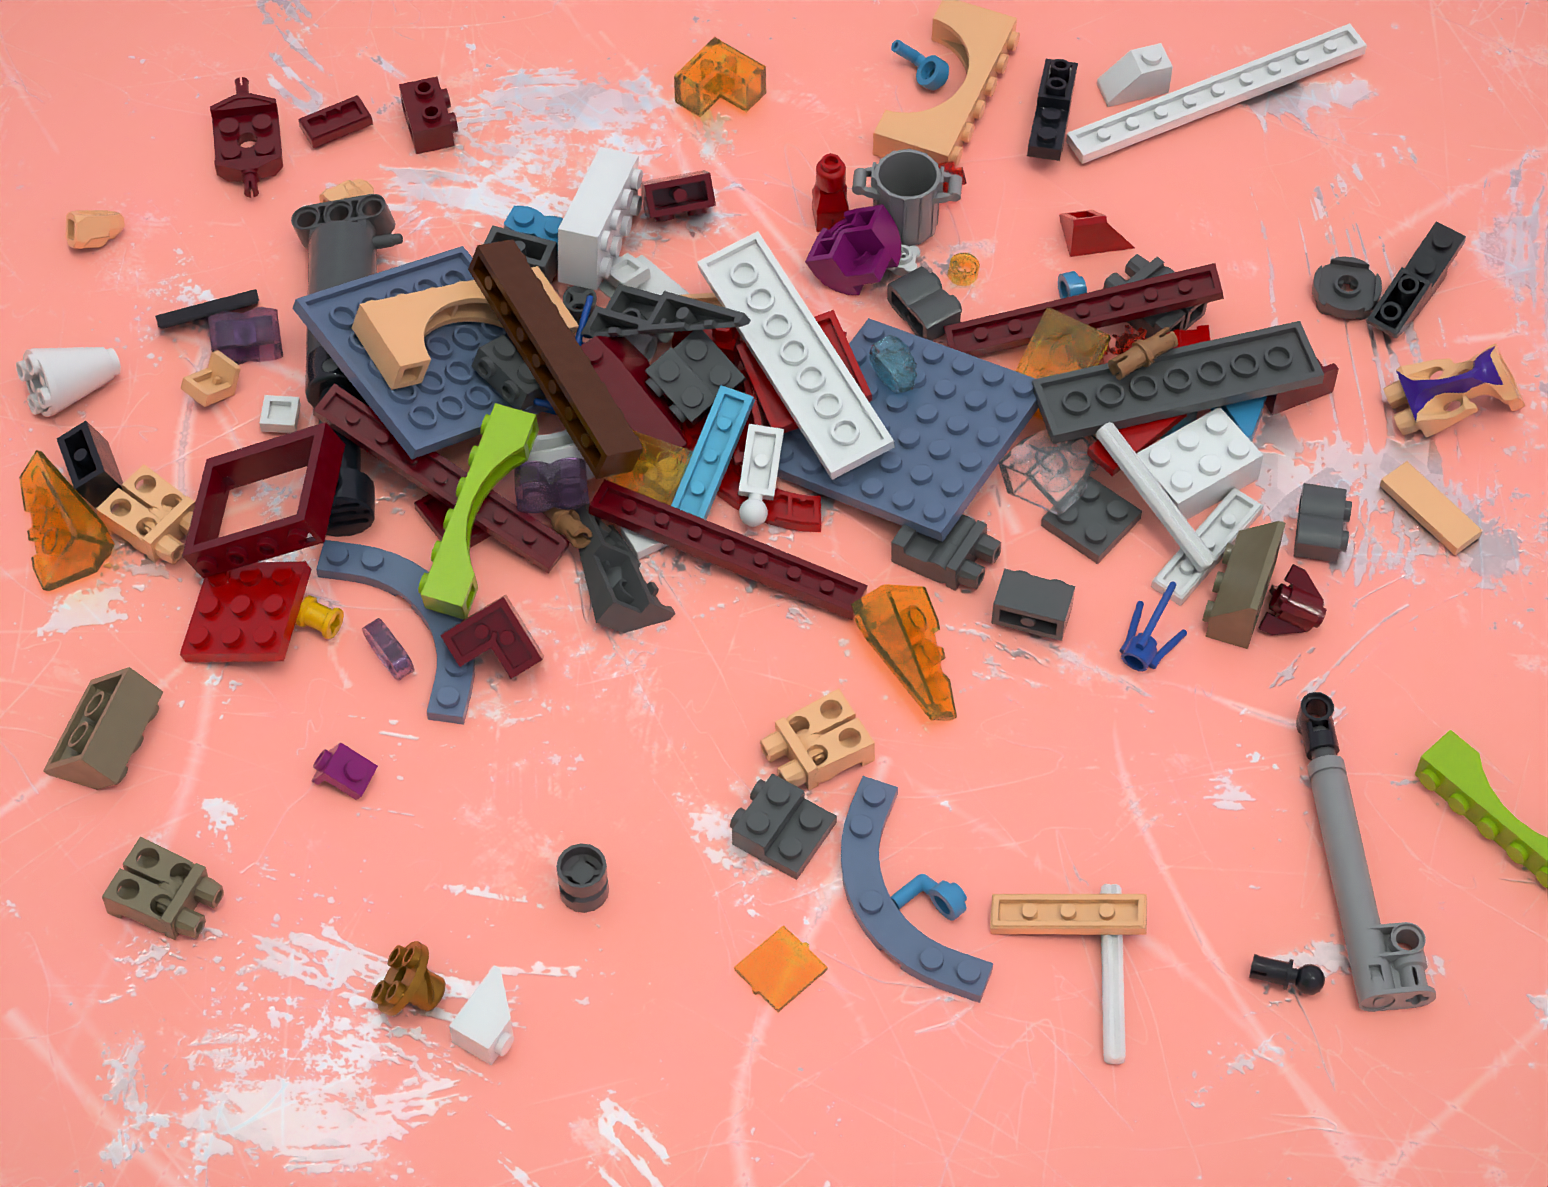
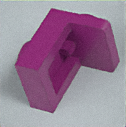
M340 742L329 751L324 749L319 754L313 764V768L317 771L311 782L319 785L323 781H327L357 800L362 797L378 765Z

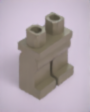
M140 836L122 864L124 870L121 868L118 870L102 895V899L107 913L120 919L122 916L142 923L156 932L164 933L166 937L176 940L179 934L197 939L204 929L206 919L205 915L194 911L200 902L214 909L223 898L224 890L221 884L208 877L205 866L198 863L194 864L190 860Z

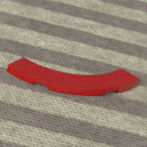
M708 414L695 426L688 419L681 423V432L687 442V448L685 449L689 459L692 456ZM731 459L717 495L739 511L740 506L748 497L738 495L742 467L740 465L735 466ZM775 488L773 500H762L768 510L764 523L802 532H821V496L796 494Z

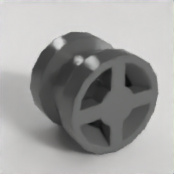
M572 286L564 292L563 303L579 325L587 296H593L589 318L597 306V296L592 289Z

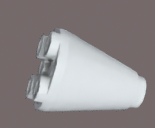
M31 348L25 350L23 360L16 362V371L19 379L22 382L26 381L30 394L27 396V401L31 412L34 415L41 413L43 416L49 417L59 413L113 380L115 375L120 374L121 365L118 355L113 348Z

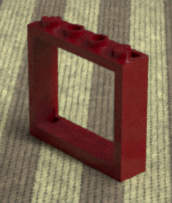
M324 422L206 459L182 557L202 578L324 543L345 448L344 442ZM307 466L296 515L219 537L231 489ZM308 533H310L313 537L307 538Z

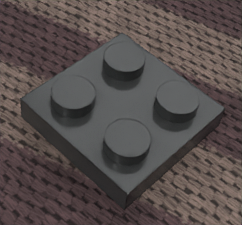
M1085 473L1042 517L1041 526L1096 564H1099L1141 519L1142 510Z

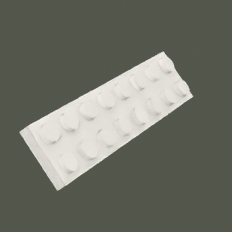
M759 231L697 261L699 271L722 307L743 312L751 320L748 325L736 327L737 331L832 480L895 448L893 438Z

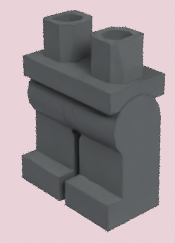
M1136 254L1125 266V273L1131 278L1125 280L1117 272L1112 273L1104 281L1103 289L1174 273L1175 271L1164 266L1165 262L1158 256L1149 262L1139 254ZM1208 303L1127 321V323L1145 338L1151 337L1164 327H1169L1170 331L1176 329L1187 330L1205 315Z
M963 514L943 542L916 532L915 529L903 524L891 541V562L933 581L946 583V587L954 591L957 590L960 584L978 589L985 576V567L975 563L977 558H980L991 564L995 563L1001 554L1002 542L987 534L986 523L979 520L976 522Z

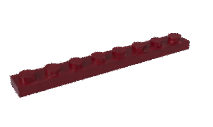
M1216 263L959 322L944 326L948 347L977 357L1224 299Z
M334 383L313 409V416L322 422H326L332 429L451 509H454L458 500L456 497L457 485L460 478L467 477L468 473L436 451L411 459L369 406ZM491 490L486 496L475 517L474 524L548 574L570 544L564 537L494 490Z
M604 479L589 504V514L850 620H853L867 593L868 585L606 479Z

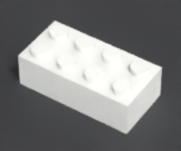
M599 147L558 228V282L598 290L602 279L609 277L612 258L619 256L622 238L629 235L632 227V218L634 215H639L642 206V196H638V189L643 178V170L638 169L639 155Z

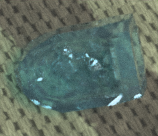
M888 335L873 344L869 352V358L878 378L896 394L913 390L914 381L917 378L915 371L917 363L914 361L909 347L898 337Z

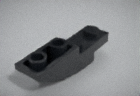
M1046 58L1028 144V157L1060 161L1066 137L1078 63L1068 62L1064 59L1054 60Z
M1436 221L1406 267H1401L1367 318L1366 323L1397 339L1419 315L1447 276L1449 266L1465 244L1466 236Z

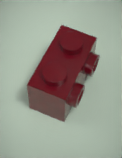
M435 76L399 84L401 104L415 153L421 154L455 146L453 133L458 132L457 120L454 112L448 113L447 108H451L447 88L441 89L438 77Z
M706 170L642 181L640 186L645 215L649 218H654L655 222L675 219L674 214L687 212L688 216L707 213L708 207L716 206L711 173Z

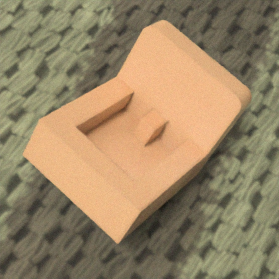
M216 350L211 353L208 368L183 377L180 389L204 407L235 395L241 368L229 357Z

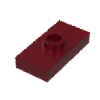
M358 95L298 119L299 127L313 149L373 125L372 116Z

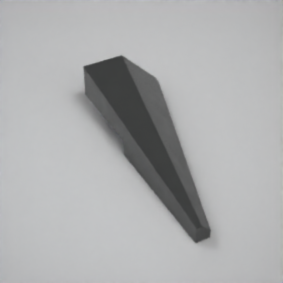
M619 284L606 308L595 307L581 335L584 338H593L594 336L612 337L742 327L748 325L751 320L743 312L664 291L662 295Z
M583 482L564 487L568 507L573 508L579 514L580 521L592 532V537H588L584 533L591 542L586 547L580 548L579 553L596 623L621 633H627L671 620L676 614L672 606L661 604L656 597L659 588L654 582L646 583L639 570L641 563L614 525H606L601 518L589 514L590 503L582 490Z

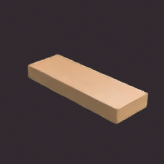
M1408 461L1381 479L1380 487L1453 555L1458 554L1481 537L1483 530Z

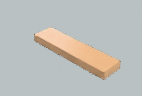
M992 894L990 930L991 934L1147 935V894Z

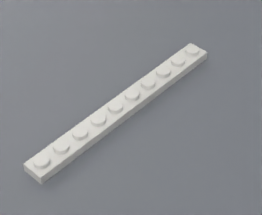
M1349 23L1067 133L1066 142L1079 161L1084 164L1365 54L1367 44Z

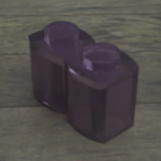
M257 307L244 313L223 311L208 317L212 352L219 350L238 365L247 361L264 362L283 357L277 309Z
M574 457L562 458L551 464L532 461L523 463L514 469L517 509L520 512L541 513L553 507L570 510L581 508L590 503L587 467L584 459Z

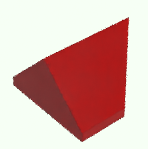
M1091 209L1059 214L1070 257L1135 248L1107 223V216Z

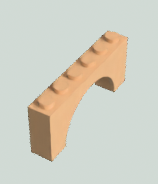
M942 0L933 17L932 41L944 45L960 59L967 74L965 81L952 97L933 108L918 112L885 110L873 133V155L883 158L894 150L912 149L927 153L928 156L938 163L940 169L941 166L944 167V172L949 173L952 166L957 167L963 154L962 146L964 142L969 143L973 136L975 120H981L984 114L987 96L992 97L995 92L998 74H1004L1010 50L1015 51L1020 39V33L1016 32L1017 18L960 0Z
M538 266L531 267L537 278L541 280L543 288L551 301L557 306L566 325L575 335L579 325ZM475 280L459 281L455 284L437 288L431 287L409 294H398L395 297L376 301L369 300L359 305L351 328L390 389L394 390L422 383L431 361L425 347L424 338L433 330L457 322H481L502 328L503 326Z

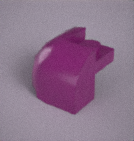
M883 204L844 212L845 219L836 223L830 230L827 228L821 230L805 263L825 286L842 294L860 295L864 284L878 283L881 281L886 268L898 267L901 258L900 234L892 216Z

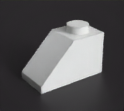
M1162 43L1130 50L1097 79L1096 84L1107 107L1169 93L1173 66Z
M495 965L449 1025L453 1044L491 1066L499 1055L504 1056L509 1051L514 1041L501 969Z

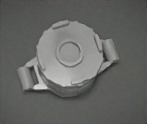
M894 150L880 159L878 164L873 162L872 167L865 169L856 168L854 170L852 192L856 195L872 198L873 206L881 204L885 206L899 230L901 245L909 247L919 245L932 237L938 225L939 203L957 202L961 199L962 177L944 172L943 166L940 169L938 163L928 156L927 153L917 150ZM867 177H871V187H866ZM943 182H948V193L943 192Z

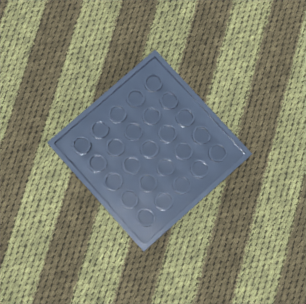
M464 246L297 298L292 308L411 459L480 435L482 421L486 414L491 415L495 403L513 408L471 367L479 347L502 335L507 339H510L504 328L481 322H457L439 327L424 338L425 347L431 361L422 383L391 390L351 327L359 305L369 300L376 301L395 297L398 294H409L431 287L437 288L455 284L459 281L474 280L468 270L473 257ZM534 404L523 411L538 414L549 409Z
M868 318L849 345L871 391L872 401L869 403L893 438L895 448L832 480L801 430L797 428L783 434L777 477L903 526L905 524L915 529L916 532L943 542L1037 411L1038 405L1032 385V380L1035 378Z

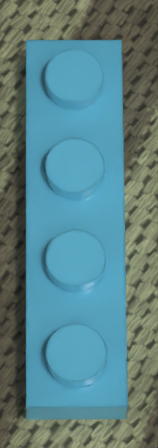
M720 385L671 506L702 519H707L755 402L753 396Z

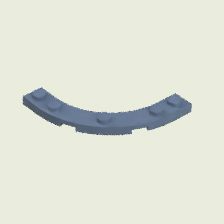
M325 540L316 568L318 577L373 586L395 597L399 595L411 604V608L422 619L428 630H430L437 653V669L426 712L428 720L464 725L475 677V658L459 667L440 636L444 631L463 619L424 607L421 594L418 593V587L422 575L429 572L413 561L393 552L361 544Z
M862 776L850 805L841 839L842 881L854 917L874 946L879 951L883 950L890 958L900 964V969L940 990L980 1003L993 970V963L956 951L932 940L904 917L890 897L881 873L879 848L886 822L898 795V787Z

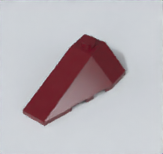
M594 336L580 346L585 355L589 357L601 381L606 384L614 402L622 410L634 434L639 437L643 450L658 465L665 460H670L687 448V442L672 411L669 409L670 406L664 394L658 397L645 382L650 378L645 372L650 366L648 359L626 337Z

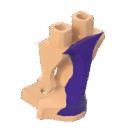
M1496 343L1488 346L1471 359L1459 363H1454L1451 358L1400 366L1396 369L1400 380L1383 388L1392 409L1405 403L1410 405V408L1394 414L1397 427L1403 436L1420 429L1426 438L1439 433L1479 411L1477 405L1470 402L1469 399L1481 395H1491L1498 398L1505 404H1508L1512 411L1525 407L1517 387V382ZM1437 371H1443V374L1439 378L1430 380V377L1434 373H1436ZM1459 401L1461 403L1458 409L1446 411L1451 402Z

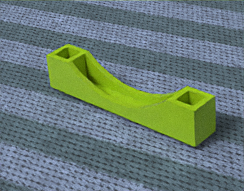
M495 403L491 415H485L480 430L482 435L479 446L474 445L469 455L468 465L470 469L467 477H461L457 485L456 497L458 500L454 509L450 508L446 513L443 524L445 533L442 541L437 540L432 549L431 561H433L429 573L422 575L419 583L418 593L421 594L426 609L463 620L468 617L478 591V584L470 558V540L475 517L484 499L493 487L510 471L528 460L539 431L536 414Z
M1450 729L1421 755L1415 776L1419 778V781L1426 789L1435 791L1448 802L1449 807L1455 813L1465 816L1477 826L1478 831L1485 838L1495 841L1515 863L1525 866L1536 876L1540 884L1548 889V838L1522 823L1502 804L1488 782L1482 767L1480 753Z

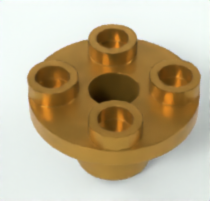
M413 941L406 947L397 945L393 949L387 963L390 968L384 980H381L376 985L371 996V1001L378 1004V1009L382 1013L394 1016L408 1003L424 1011H430L439 1004L444 995L446 983L444 978L427 969L429 960L428 947L419 941Z

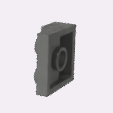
M703 330L692 331L676 347H670L645 370L650 377L645 381L646 384L658 397L665 394L673 402L669 409L681 423L688 419L693 426L710 412L720 385L735 390L746 380L745 376Z
M502 335L479 347L471 367L513 408L523 411L534 405L533 400L535 398L542 400L546 398L511 339H507Z
M772 773L766 782L760 779L755 784L750 794V799L753 801L746 810L740 807L733 815L730 822L732 845L797 880L836 825L837 816L805 799L804 790Z

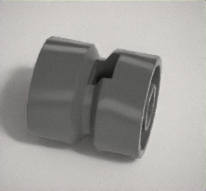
M583 843L571 845L563 850L558 857L556 865L562 902L566 907L575 912L586 913L595 911L604 904L609 893L607 863L604 854L593 845Z

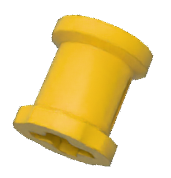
M309 595L301 603L296 625L300 627L309 626L322 632L324 638L332 639L342 625L344 612L338 607L331 609L318 603L315 597Z

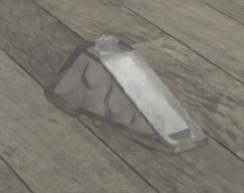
M1045 428L1021 440L998 462L1007 493L1061 516L1084 494L1088 486L1086 480L1091 471H1096L1099 466L1087 455L1088 447L1098 440L1096 434L1052 444L1048 431Z

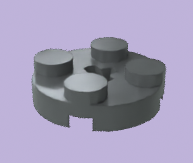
M1347 256L1333 258L1330 264L1325 265L1323 268L1321 265L1315 272L1312 295L1317 302L1316 308L1322 314L1333 315L1338 318L1366 319L1380 300L1382 292L1381 277L1378 273L1375 276L1369 270L1370 265L1361 259ZM1343 284H1349L1350 289L1353 291H1344L1341 288Z

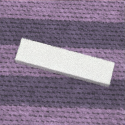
M1234 487L1195 531L1214 555L1216 560L1214 564L1207 570L1199 572L1180 548L1152 580L1151 588L1163 595L1169 583L1175 582L1176 588L1170 600L1181 606L1223 558L1227 543L1235 544L1238 532L1248 529L1262 513L1264 505Z

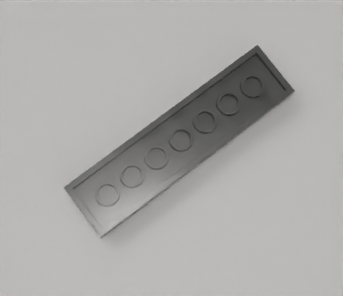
M1301 321L1173 348L1155 358L1154 363L1150 366H1142L1121 380H1118L1116 375L1113 376L1108 363L1033 379L1032 385L1038 408L1051 442L1054 444L1095 435L1103 425L1109 422L1113 423L1117 429L1322 384L1324 373Z

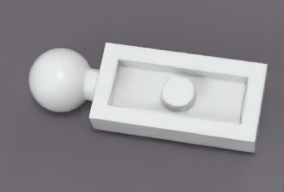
M754 424L748 425L738 495L748 497L739 509L740 519L747 526H759L767 518L768 510L762 500L774 499L784 429Z

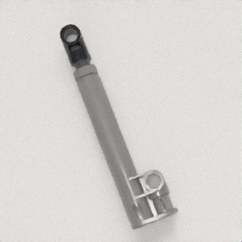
M1308 693L1300 703L1296 718V728L1302 735L1306 756L1309 760H1312L1307 765L1359 1008L1363 1011L1376 1012L1417 1008L1428 1005L1437 997L1435 989L1428 986L1425 970L1428 968L1424 952L1426 936L1418 925L1410 922L1380 923L1345 762L1341 756H1337L1340 749L1332 718L1334 704L1332 699L1324 693ZM1309 714H1316L1320 716V718L1310 716ZM1405 943L1412 948V950H1405L1401 948L1398 944Z

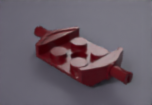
M238 77L234 81L236 95L210 106L215 149L214 164L217 175L228 182L243 181L244 195L251 198V189L253 197L259 194L257 184L260 181L259 179L276 176L283 168L279 115L275 98L249 93V80L242 77L241 85L240 77ZM244 142H256L255 145L251 147H241V144H243Z

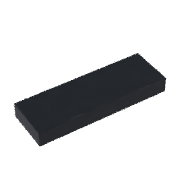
M257 289L155 315L158 329H165L256 305L260 300Z

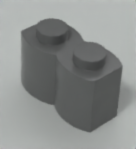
M921 266L888 284L887 300L896 313L903 320L907 321L915 335L933 341L945 334L944 326L960 322L962 306L956 296L949 295L943 290L938 276L933 272L930 273Z
M1303 483L1299 501L1293 556L1337 563L1339 552L1346 553L1349 531L1343 530V522L1350 521L1352 501L1346 500L1347 489Z

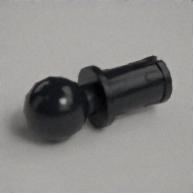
M1254 953L1249 974L1250 979L1283 985L1284 990H1287L1289 983L1295 984L1301 993L1306 995H1314L1320 992L1325 984L1324 973L1316 965L1305 964L1297 969L1293 968V959L1285 962Z

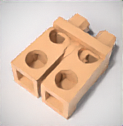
M143 464L122 484L123 491L117 488L96 508L100 526L109 534L113 535L116 533L128 541L136 550L146 554L147 558L154 563L161 558L171 564H175L182 558L184 544L179 540L185 534L188 535L195 501L185 496ZM143 480L144 483L136 489L138 482ZM118 503L119 507L111 513L112 507Z
M839 688L797 710L787 718L784 716L776 720L775 731L760 740L761 750L770 763L784 755L789 759L790 762L777 768L778 776L795 786L805 784L809 791L819 786V783L832 779L839 772L858 763L863 767L875 761V742L860 719L856 718V713Z

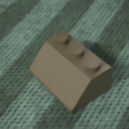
M1275 521L1240 530L1235 544L1227 543L1222 559V564H1226L1227 567L1225 573L1218 571L1212 592L1217 593L1215 602L1208 600L1202 621L1208 622L1206 637L1248 649L1277 562L1285 522Z
M131 667L90 680L43 772L50 776L96 790L119 784L127 774L128 767L126 765L131 755L138 750L144 740L142 734L147 724L154 719L159 711L158 702L163 691Z

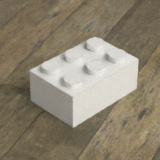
M1221 407L1214 409L1136 453L1186 520L1223 500L1234 487L1240 490L1258 480L1263 454Z

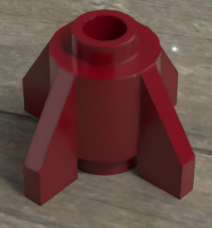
M1292 564L1284 579L1285 582L1289 583V586L1281 583L1277 587L1272 584L1269 589L1272 595L1269 610L1275 612V615L1266 612L1258 628L1270 635L1308 632L1313 627L1318 628L1326 615L1327 609L1323 607L1324 599L1307 571Z

